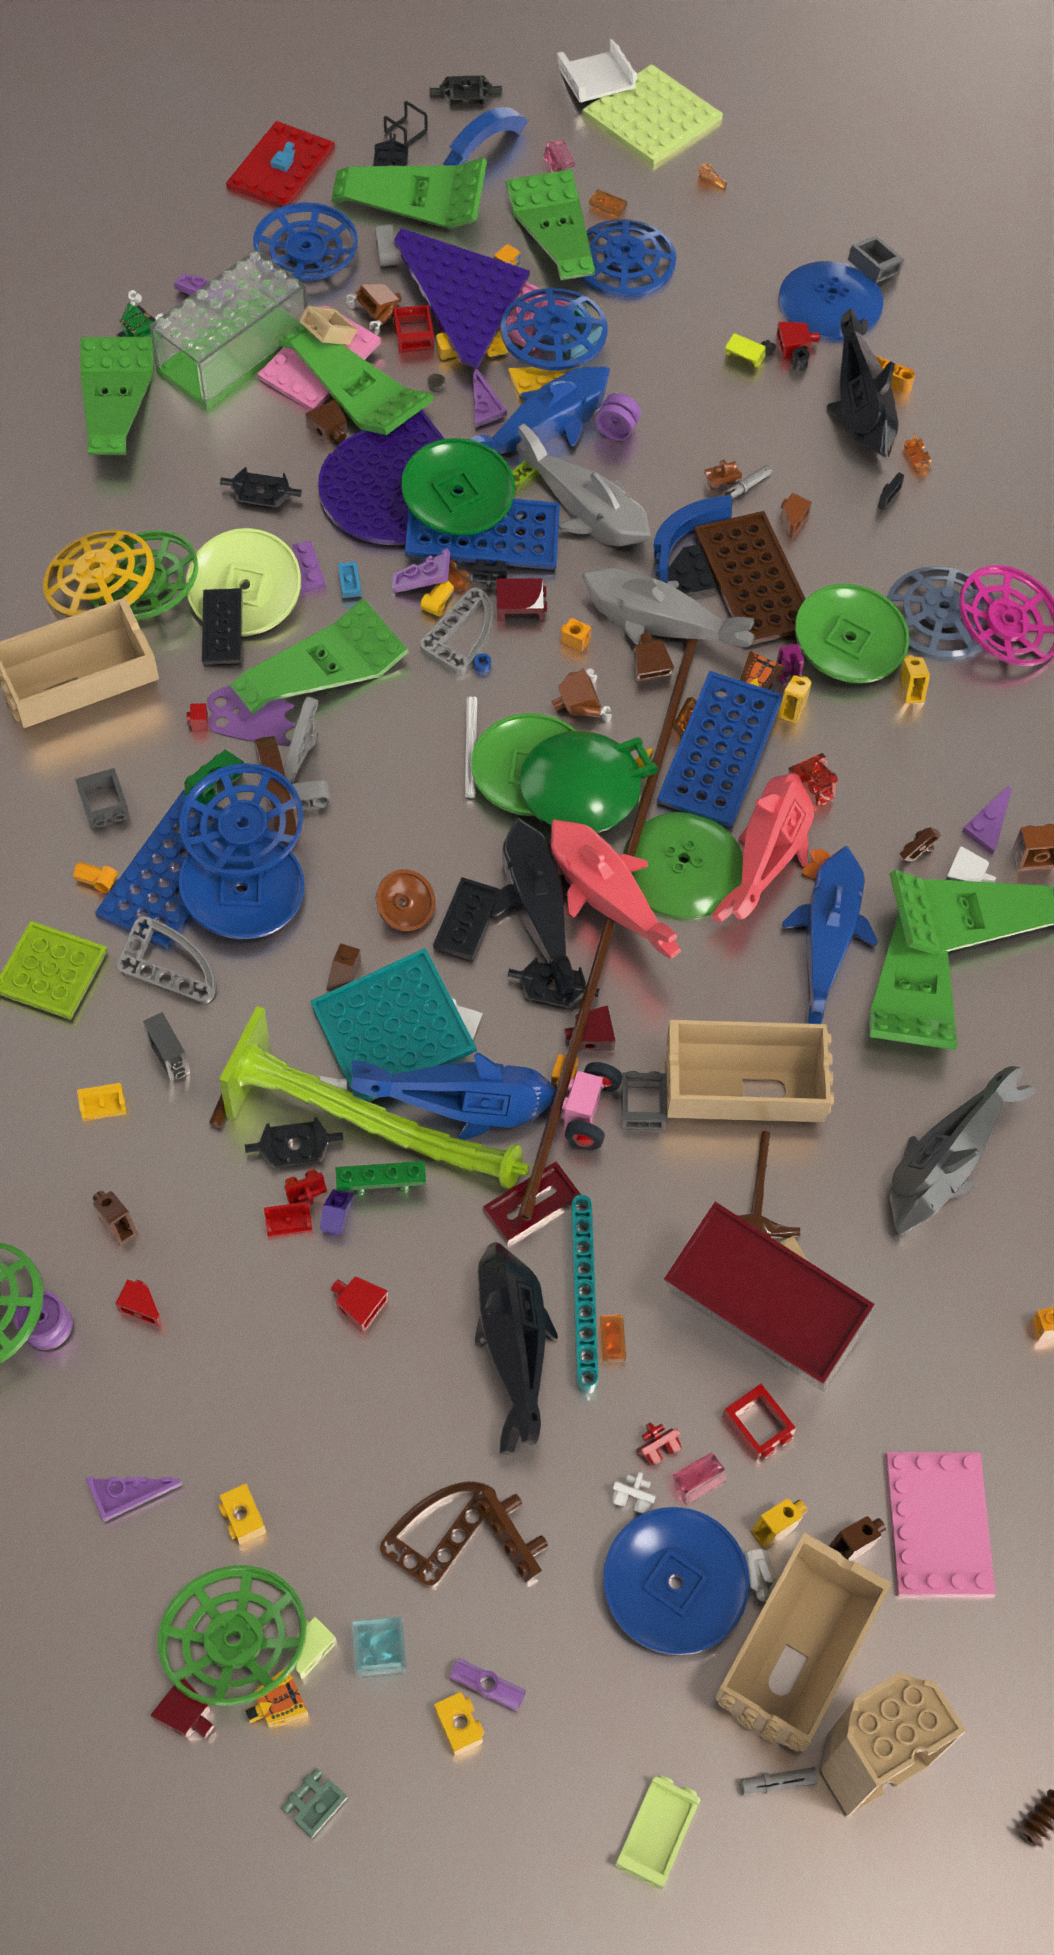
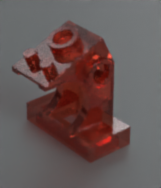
M823 753L788 768L789 774L796 773L799 775L802 783H808L809 791L815 794L816 806L825 805L827 801L835 799L838 777L827 768V758Z

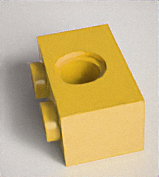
M246 1483L219 1495L222 1503L218 1504L223 1518L227 1516L231 1525H228L227 1528L232 1540L237 1538L241 1545L266 1533L265 1526ZM238 1511L247 1512L246 1517L240 1520L235 1518V1514Z
M459 1692L434 1704V1710L454 1756L482 1744L481 1736L484 1735V1731L480 1721H474L471 1712L474 1711L469 1697L464 1698L462 1692ZM458 1717H463L468 1722L462 1729L456 1728L453 1724L454 1720Z

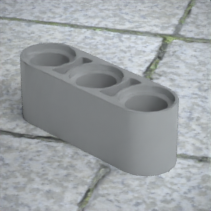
M392 224L375 226L380 267L398 265Z
M318 780L292 784L300 797L303 810L325 807L330 803L327 782Z

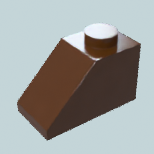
M340 943L332 962L327 991H333L354 980L361 963L360 949Z

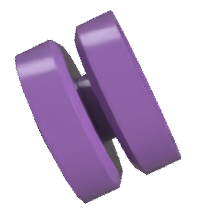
M613 393L608 395L595 417V424L597 429L607 438L615 441H624L632 435L642 412L640 406L631 397L622 393Z
M44 1291L40 1317L33 1332L26 1340L31 1346L39 1350H50L60 1346L66 1341L72 1330L73 1320L71 1313L57 1295ZM33 1293L27 1295L26 1297H32ZM17 1306L14 1321L18 1331L23 1326L30 1307Z

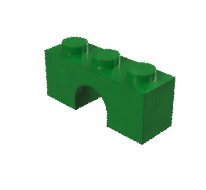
M227 750L222 751L219 755H215L206 765H202L193 775L186 778L184 782V795L188 796L192 788L208 774L222 767L243 764L244 761ZM243 773L230 775L232 784L242 777ZM215 781L208 786L196 800L204 805L209 803L216 796L217 782Z

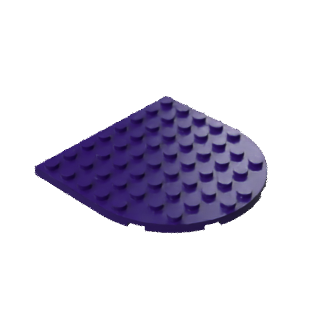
M422 409L387 435L363 430L339 443L338 448L332 454L329 453L324 460L318 479L320 501L327 516L344 532L355 538L376 544H406L409 509L402 494L403 471L410 458L418 450L432 442L445 439ZM455 489L453 491L454 493H463L461 490Z

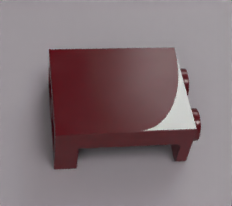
M542 578L496 579L497 621H505V614L536 613L539 614V620H543V613H547V601H543V598H546V586H543Z

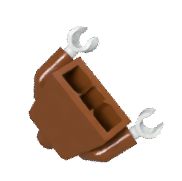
M361 284L360 289L355 292V295L349 294L346 296V304L349 306V309H354L357 306V300L374 320L378 319V321L370 322L369 329L370 332L374 329V334L379 335L380 326L384 325L393 316V308H397V305L401 303V295L393 293L385 284Z
M584 668L578 672H570L563 682L558 685L561 697L551 701L556 711L566 707L572 716H600V719L604 722L610 721L612 717L609 714L611 711L609 706L603 707L602 710L600 709L602 706L593 686L597 680V675H593L594 670L592 668H589L587 672Z

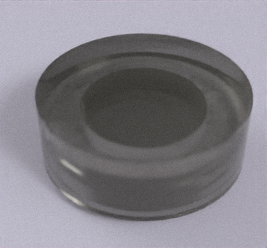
M440 374L430 375L427 379L428 388L435 392L443 390L445 388L444 376Z

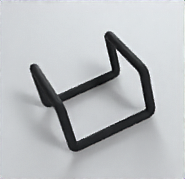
M408 101L404 102V117L395 122L387 116L383 118L384 132L388 133L397 126L404 131V144L407 146L428 130L427 114ZM407 105L424 115V130L408 142L407 130L400 125L408 117ZM387 121H389L390 123L393 124V125L390 126L388 129H387Z

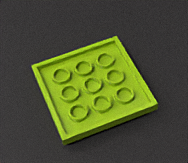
M30 920L0 974V996L71 1020L108 949L101 944Z

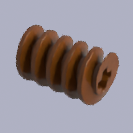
M1052 1789L1047 1791V1796H1043L1040 1799L1041 1804L1037 1803L1034 1806V1811L1028 1813V1819L1024 1818L1021 1821L1022 1826L1016 1827L1027 1841L1042 1849L1045 1848V1845L1041 1839L1044 1838L1047 1841H1051L1052 1838L1048 1831L1054 1833V1790Z

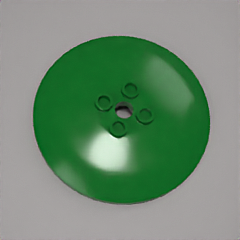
M449 438L438 440L422 447L410 458L403 471L402 494L410 512L427 527L450 535H472L492 528L506 516L514 500L515 482L507 462L492 448L469 439ZM455 489L461 490L463 493L455 494L453 491Z

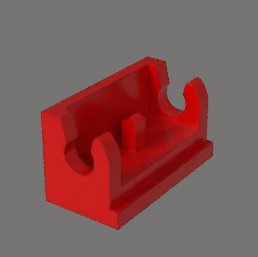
M309 1201L264 1207L268 1238L313 1232Z

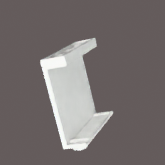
M610 39L611 51L570 62L564 52L557 53L558 69L579 102L636 88L637 73L632 69L630 62L626 60L624 53L620 51L619 45H616L613 39Z

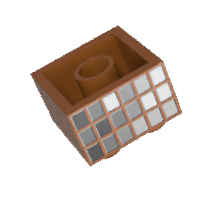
M1053 824L1021 827L1012 849L1017 870L1054 867Z

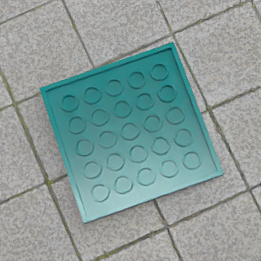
M426 948L310 1001L350 1088L353 1077L351 1073L352 1060L373 1064L392 1075L451 1064L477 1052L476 1045ZM351 1088L355 1097L368 1102L378 1098V1096L366 1095Z

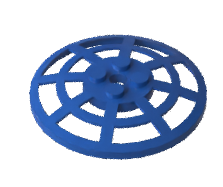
M304 202L285 205L266 215L256 227L253 245L257 259L270 272L286 279L311 281L329 277L344 269L355 256L358 238L354 224L342 212L327 205ZM297 212H312L310 221H297L290 224L285 216ZM319 213L333 217L342 224L334 230L324 223L317 222ZM278 219L283 227L273 235L272 239L263 236L262 233L267 226ZM298 227H309L308 230H300L296 232L294 230V228ZM316 228H320L322 230H325L329 234L323 237L320 233L316 232L315 230ZM347 229L352 237L353 246L352 248L342 249V240L339 234ZM285 232L290 235L285 243L277 241ZM335 239L337 249H327V242ZM259 241L270 245V254L273 259L264 260L261 257ZM275 247L285 249L286 255L277 257ZM350 254L340 265L333 269L330 268L337 262L340 255ZM325 255H335L327 264L321 261ZM291 260L297 263L296 269L289 267L283 262ZM278 264V265H279L280 267H282L283 269L288 270V271H290V272H294V273L291 274V273L283 272V271H281V270H278V269L272 267L271 265ZM315 264L319 267L303 270L305 265ZM324 271L323 273H318V274L301 275V274H310V273H316V272Z
M615 219L598 223L586 230L587 236L591 233L596 234L590 243L592 260L596 268L595 275L580 278L594 290L616 297H637L660 289L672 277L676 266V251L669 238L657 228L636 220ZM622 225V226L611 227V228H608V229H605V230H600L601 228L608 227V226ZM640 228H644V229H646V230H648V231H651V232L648 233V232H646V231H644V230H642V229H640ZM622 230V235L613 237L608 234L612 231ZM629 230L641 233L643 236L637 238L629 235ZM659 236L666 242L671 250V254L661 251L655 237ZM602 237L607 240L605 246H595L599 238ZM650 239L655 249L646 248L643 242ZM604 252L605 260L600 263L594 253ZM646 254L656 256L651 265L644 261ZM660 259L671 260L667 271L659 278L653 270L658 266ZM611 265L615 268L621 269V273L612 271L610 269H607L606 267ZM638 266L643 269L638 272L628 273V269ZM600 272L610 277L621 279L620 288L603 284L594 278ZM648 274L653 280L652 283L641 287L627 288L628 279L639 278Z
M562 288L538 289L518 297L507 307L501 321V336L507 350L524 364L549 371L573 369L588 363L603 349L608 333L606 317L594 301L579 292ZM546 294V296L536 298L529 303L522 302L531 297ZM554 294L569 295V296H572V297H575V298H578V299L574 300V299H572V298H568V297H565V296L554 295ZM555 299L570 303L565 307L556 305ZM548 301V305L542 308L534 306L538 302ZM586 302L593 307L601 319L591 318L588 310L582 304ZM515 306L522 308L518 314L517 323L506 326L507 317ZM578 307L585 317L575 316L572 310ZM527 310L535 313L533 319L522 321ZM576 323H586V329L582 335L575 330ZM592 324L602 326L601 336L595 346L587 340ZM533 326L536 334L531 338L525 332L524 327ZM518 329L521 337L527 342L522 351L512 343L507 332ZM570 336L576 339L571 343L561 345V341ZM542 338L547 341H554V345H545L538 341ZM580 344L589 350L577 358L563 361L562 351L573 349ZM535 347L543 351L555 352L556 361L540 360L528 354Z
M243 763L222 767L201 779L186 797L181 808L179 823L182 841L188 853L197 863L217 874L241 877L261 873L282 861L297 843L304 819L300 797L295 787L286 777L266 766ZM240 773L262 775L258 786L238 785L234 787L229 776ZM270 778L283 785L291 794L292 799L281 804L280 800L273 793L266 790ZM222 779L225 790L217 794L207 806L196 800L208 786ZM254 792L255 795L252 801L238 800L236 793ZM265 796L272 801L276 808L265 812L259 805L262 797ZM229 797L231 804L226 806L222 812L213 809L221 800ZM296 806L298 823L295 835L284 834L286 827L285 812ZM191 808L203 813L200 821L201 835L193 837L188 836L187 830ZM279 815L280 826L278 832L268 830V820ZM209 816L218 820L219 830L207 833ZM242 820L248 821V825L245 827H239L238 823ZM263 837L273 840L267 848L258 852L256 844ZM223 838L228 843V846L222 853L210 841ZM279 842L289 843L288 847L278 857L263 865L261 858L270 853ZM205 843L210 852L219 857V860L214 866L209 865L198 856L192 845ZM237 847H248L251 856L233 857L232 854ZM228 861L235 863L253 861L256 867L244 871L222 870Z

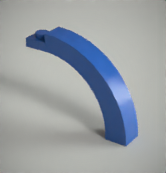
M507 107L495 108L481 114L470 122L449 146L452 150L443 165L456 166L465 163L484 140L498 132L510 130L520 135L529 120L516 110Z

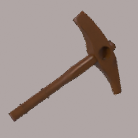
M762 1131L750 1214L737 1216L773 1239L800 1236V1227H787L761 1216L768 1148L770 1146V1132Z

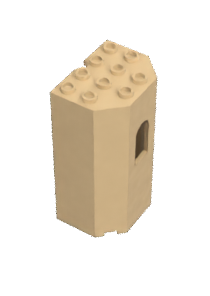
M126 598L0 642V686L4 699L10 706L9 709L13 719H16L23 728L159 679L155 656L143 632L140 630Z
M669 1020L665 1060L667 1118L825 1122L827 1114L831 1113V1105L834 1104V1092L830 1091V1085L833 1084V1072H829V1065L832 1064V1052H828V1046L831 1045V1033H827V1024ZM743 1081L779 1082L784 1086L785 1094L781 1098L743 1097Z
M804 1532L715 1697L718 1704L738 1719L737 1722L747 1729L754 1728L759 1731L760 1736L770 1743L775 1741L796 1752H804L815 1735L892 1583L857 1562L847 1560L838 1551ZM787 1645L808 1659L792 1690L788 1694L781 1696L773 1693L770 1689L769 1677Z
M898 1672L852 1701L827 1734L820 1771L846 1815L849 1816L883 1795L885 1783H893L895 1786H898L930 1766L966 1732V1729L936 1682L926 1679L921 1680Z

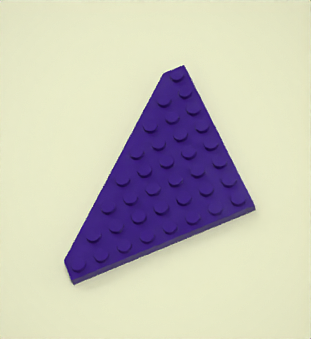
M401 228L394 239L395 247L399 249L405 265H408L414 281L418 283L419 290L423 297L427 299L433 315L437 317L442 331L446 333L451 347L458 354L460 363L478 369L501 328L504 312L518 298L530 276V270Z

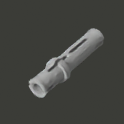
M764 465L745 479L738 480L734 486L724 491V495L732 496L733 500L740 494H746L748 489L772 475L771 468L768 465Z
M815 1767L770 1775L766 1772L762 1773V1776L740 1779L741 1790L744 1796L760 1792L770 1794L772 1790L814 1783L818 1784V1775Z

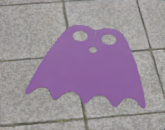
M230 685L209 695L207 703L208 708L212 711L208 719L209 728L214 732L249 741L275 736L277 744L291 745V741L286 738L285 733L296 725L288 721L284 715L294 707L293 704L286 702L283 698L269 701L253 714ZM217 697H224L227 703L222 707H218L214 701ZM238 708L239 712L233 713L232 710ZM226 717L228 724L224 727H219L216 725V719Z

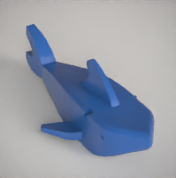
M576 368L552 380L537 391L521 393V399L526 401L493 437L477 435L469 440L480 442L492 448L499 455L517 450V444L522 441L518 428L524 423L535 433L541 443L566 434L569 445L574 447L582 432V425L592 418L595 411L603 403L610 368Z
M844 846L825 860L819 867L810 904L797 907L782 922V927L785 929L807 925L806 949L810 986V1000L806 1014L807 1024H822L827 996L846 956L852 936L855 935L871 946L878 944L868 919L859 914L865 877L861 866L848 846Z
M478 1052L474 1054L475 1062L439 1065L392 1075L386 1070L370 1063L355 1060L351 1062V1073L353 1074L352 1089L370 1096H390L442 1116L467 1122L458 1134V1139L462 1140L481 1135L492 1126L515 1127L532 1121L552 1104L556 1087L538 1071L512 1065L504 1067L503 1064L494 1063Z

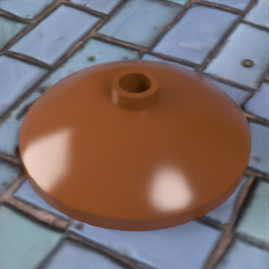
M408 869L396 870L386 875L378 885L375 897L376 907L381 918L390 927L399 931H414L423 927L431 919L435 910V894L428 880L418 872ZM399 899L403 902L402 906L398 904Z

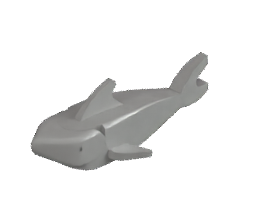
M524 423L519 426L518 433L522 441L517 444L516 449L526 463L538 470L561 504L574 518L560 523V530L582 535L590 533L594 538L606 545L625 546L650 540L651 534L647 514L640 504L630 496H626L620 480H616L613 483L597 472L548 455L535 433Z
M613 567L584 572L582 574L583 581L597 610L605 614L611 622L625 627L626 634L636 645L641 644L639 636L643 633L673 638L718 640L734 647H750L754 640V634L747 631L752 628L754 619L733 617L723 621L698 602L676 589L679 586L678 581H668L667 584L647 575H639L626 569Z

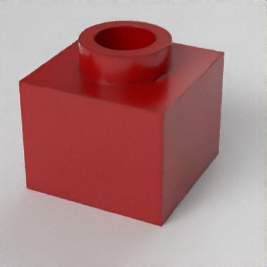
M206 703L190 704V712L186 713L187 724H191L192 731H208Z

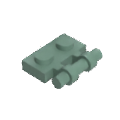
M318 1768L310 1775L307 1774L304 1777L302 1785L294 1793L291 1792L288 1795L287 1802L281 1807L288 1815L295 1807L300 1811L294 1818V1821L311 1838L319 1832L348 1798L330 1779L323 1786L319 1785L317 1782L324 1774ZM312 1789L316 1794L307 1804H304L301 1800Z

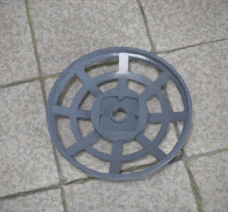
M930 566L913 570L903 575L894 583L887 599L891 602L903 601L904 612L907 617V627L913 626L922 634L931 637L929 647L923 646L909 638V650L937 660L964 659L983 650L978 643L974 644L970 633L962 623L963 620L959 608L960 593L953 589L954 583L963 586L965 583L956 579V575L967 579L970 574L955 568ZM929 572L949 573L948 576H930L926 578L921 575L922 573ZM910 577L917 580L909 588L906 595L894 594L903 581ZM944 580L947 582L945 587L935 588L930 581ZM921 585L927 590L923 597L912 595ZM969 586L967 588L969 592L965 593L964 602L967 603L966 600L974 598L979 591ZM988 593L991 599L995 601L996 599L993 594ZM980 599L977 606L979 610L984 611L983 603ZM910 602L920 603L921 612L913 616ZM944 605L948 609L940 608L939 606ZM966 611L967 615L972 617V614ZM977 617L980 624H981V621H983V622L986 623V620H985V619H982V618H980V617ZM925 619L928 623L935 626L934 631L925 628L919 621ZM973 623L972 626H973V628L976 630L977 628H976L975 624ZM955 626L958 630V633H941L942 628ZM963 638L967 646L965 649L954 651L936 650L939 640Z

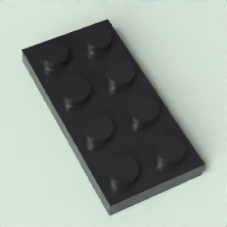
M242 588L203 590V665L242 663Z
M461 877L433 943V949L473 961L492 915L500 889Z

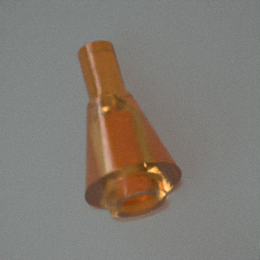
M708 162L700 166L698 170L699 178L716 183L722 188L726 187L727 182L719 177Z

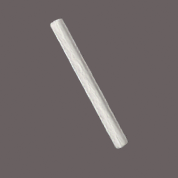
M470 696L467 698L465 796L467 798H475L476 784L472 775L471 758L477 742V698Z

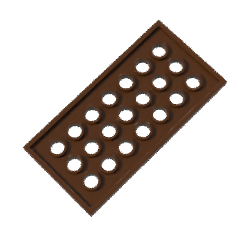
M765 511L695 526L694 534L698 543L702 546L731 617L752 618L754 623L761 625V627L752 626L750 630H747L754 634V640L751 645L795 635L796 619H791L788 615L797 616L799 608L806 598ZM750 529H753V530H755V531H757V532H756V533H752V532H750L749 530H750ZM732 533H736L737 535H740V536L734 537V536H732L731 534H732ZM718 537L722 540L716 541L713 538ZM756 543H760L761 545H764V546L758 547V546H756L755 544H756ZM742 547L746 550L740 551L737 548ZM725 551L728 555H722L720 552ZM766 557L770 560L764 561L761 558ZM749 561L750 563H753V564H752V565H746V564H744V562ZM731 565L735 569H728L726 566ZM773 571L777 575H770L768 572ZM755 575L756 577H759V579L755 580L752 579L750 576ZM733 580H738L742 583L736 584ZM775 586H780L784 589L778 590L775 588ZM758 590H762V591H764V592H766V593H765V594H760V593H758L757 591H758ZM740 594H744V595H746V596H748V597H747V598H741L739 595H740ZM786 600L790 602V604H784L781 601ZM768 604L772 608H765L763 605ZM750 608L755 612L749 613L746 611V609ZM776 619L779 623H773L770 620Z

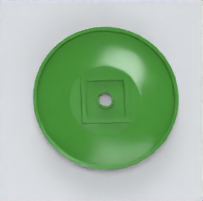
M833 584L820 588L805 599L796 616L795 636L804 656L818 670L841 681L868 683L883 679L900 666L908 651L909 631L899 609L882 594L861 585ZM845 636H852L854 640L850 641Z
M537 713L517 714L497 721L482 733L474 746L471 769L475 784L483 796L497 807L514 814L535 816L527 807L521 793L520 775L523 763L529 753L545 739L560 733L576 730L560 719Z
M685 812L667 813L645 822L635 857L648 861V867L633 871L631 874L652 911L678 919H694L708 916L714 913L717 906L729 893L741 885L742 851L731 833L719 823ZM628 839V841L626 842V845H625V847H624L623 854H625V852H626L629 839ZM686 857L689 859V862L682 863L678 859Z

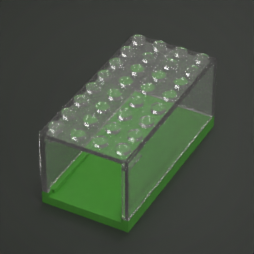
M256 249L149 325L157 373L208 410L263 369L283 348L279 346L278 339L284 336L285 332L293 330L300 323L299 321L308 306L306 285Z

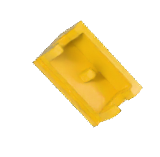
M121 1082L77 1090L79 1108L83 1120L127 1113Z

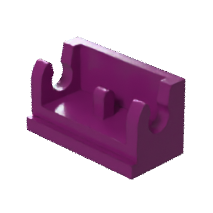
M798 644L779 647L776 663L784 667V674L780 678L783 685H786L785 677H790L791 679L795 675L801 677L804 658Z

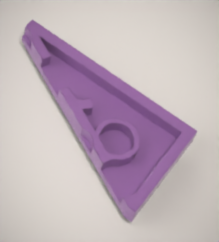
M475 369L473 373L475 427L477 428L507 416V410L478 369Z
M1009 786L963 828L965 834L992 855L997 847L1012 788Z
M110 1477V1479L86 1478L104 1522L182 1485L179 1478L173 1479L172 1477H162V1479H147V1477H127L124 1479L118 1477Z

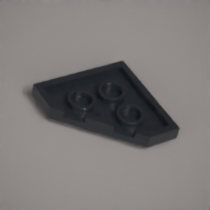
M701 544L683 547L669 566L668 581H678L679 586L676 589L689 597L717 592V586Z

